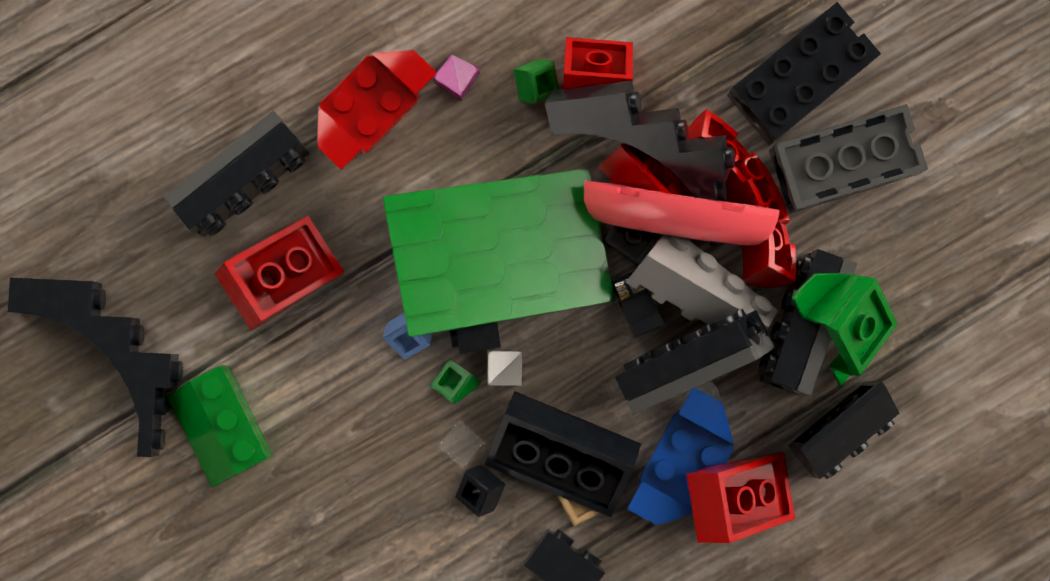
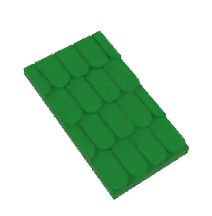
M589 169L382 196L409 337L615 302L600 223L589 214L584 202L585 180L591 181Z

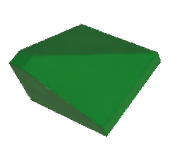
M449 358L430 387L453 404H456L479 387L482 381Z

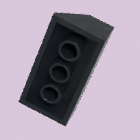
M514 391L484 465L611 517L635 468L641 443Z

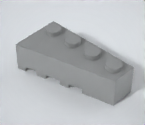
M662 235L626 281L627 284L635 289L642 285L652 291L651 298L661 304L667 300L681 309L680 315L690 321L701 320L707 323L706 325L714 323L743 308L745 314L757 310L767 329L778 311L771 305L768 299L756 294L744 284L740 277L731 274L723 268L712 255L704 253L690 242L689 238Z

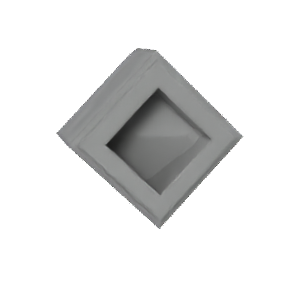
M488 351L487 385L522 386V352Z

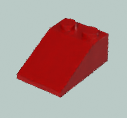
M306 216L225 261L214 274L252 331L342 275L344 270L309 216Z
M784 452L709 466L686 474L698 543H732L795 519Z

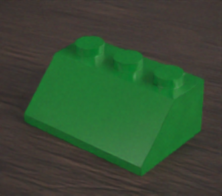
M220 365L187 382L167 396L212 488L274 457L230 366Z

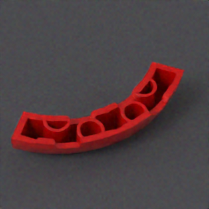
M706 109L689 126L688 139L726 135L727 146L734 149L735 167L730 169L727 181H725L727 188V200L725 202L780 210L775 229L766 241L755 246L741 245L743 255L742 280L750 285L763 288H778L795 282L796 248L795 244H790L786 226L790 222V218L782 196L755 152L749 154L736 139L738 133L721 118Z

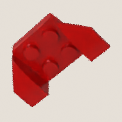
M414 50L371 53V56H366L320 103L318 110V148L340 170L359 152L363 155L370 152L417 104L420 98L419 92L437 74Z

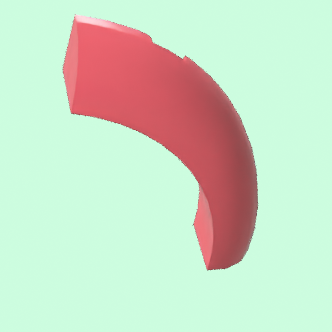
M585 180L584 202L587 211L595 220L614 226L682 238L744 246L759 245L766 241L774 231L780 211L756 205L714 201L588 180Z

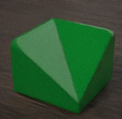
M537 59L513 69L520 101L535 104L547 99L552 91L559 90L554 61Z

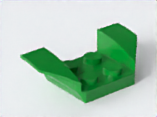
M816 273L792 297L802 319L825 325L839 351V354L829 365V368L840 386L843 385L849 376H861L898 325L877 279L844 273Z

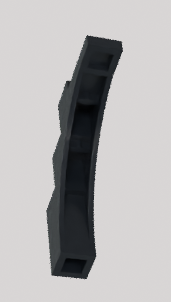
M632 80L554 90L546 100L545 107L552 135L587 134L626 143L662 163L681 180L695 198L714 201L727 200L725 181H727L730 169L735 167V154L733 147L727 146L726 135L688 139V125L685 119L681 120L679 108L641 112V97L639 92H634ZM710 242V246H717V245H724V244H725V243H718V242Z
M10 278L8 312L37 315L62 323L82 334L109 358L127 385L135 404L139 419L137 457L159 456V451L164 449L166 438L165 430L161 429L162 415L166 414L168 405L167 396L163 395V388H177V382L182 380L183 363L179 361V354L138 352L139 346H142L144 342V326L140 325V319L100 316V310H103L106 304V293L102 289V283L77 280Z

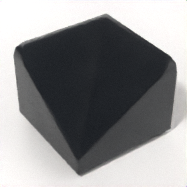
M479 465L465 471L455 498L476 516L480 517L496 509L506 484L486 467Z

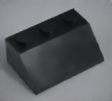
M865 381L787 446L814 478L821 479L825 477L829 479L842 468L840 462L849 455L853 458L862 453L868 447L866 441L877 433L880 436L891 429L895 424L892 419L900 413L882 381Z

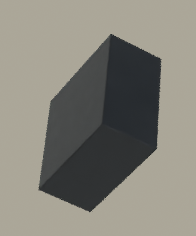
M614 226L605 238L604 243L638 266L660 234Z

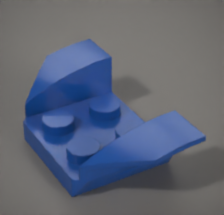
M697 388L691 389L680 411L677 410L672 416L638 481L640 485L627 508L628 510L655 525L693 514L686 474L709 466L727 463L734 450V443L722 402Z

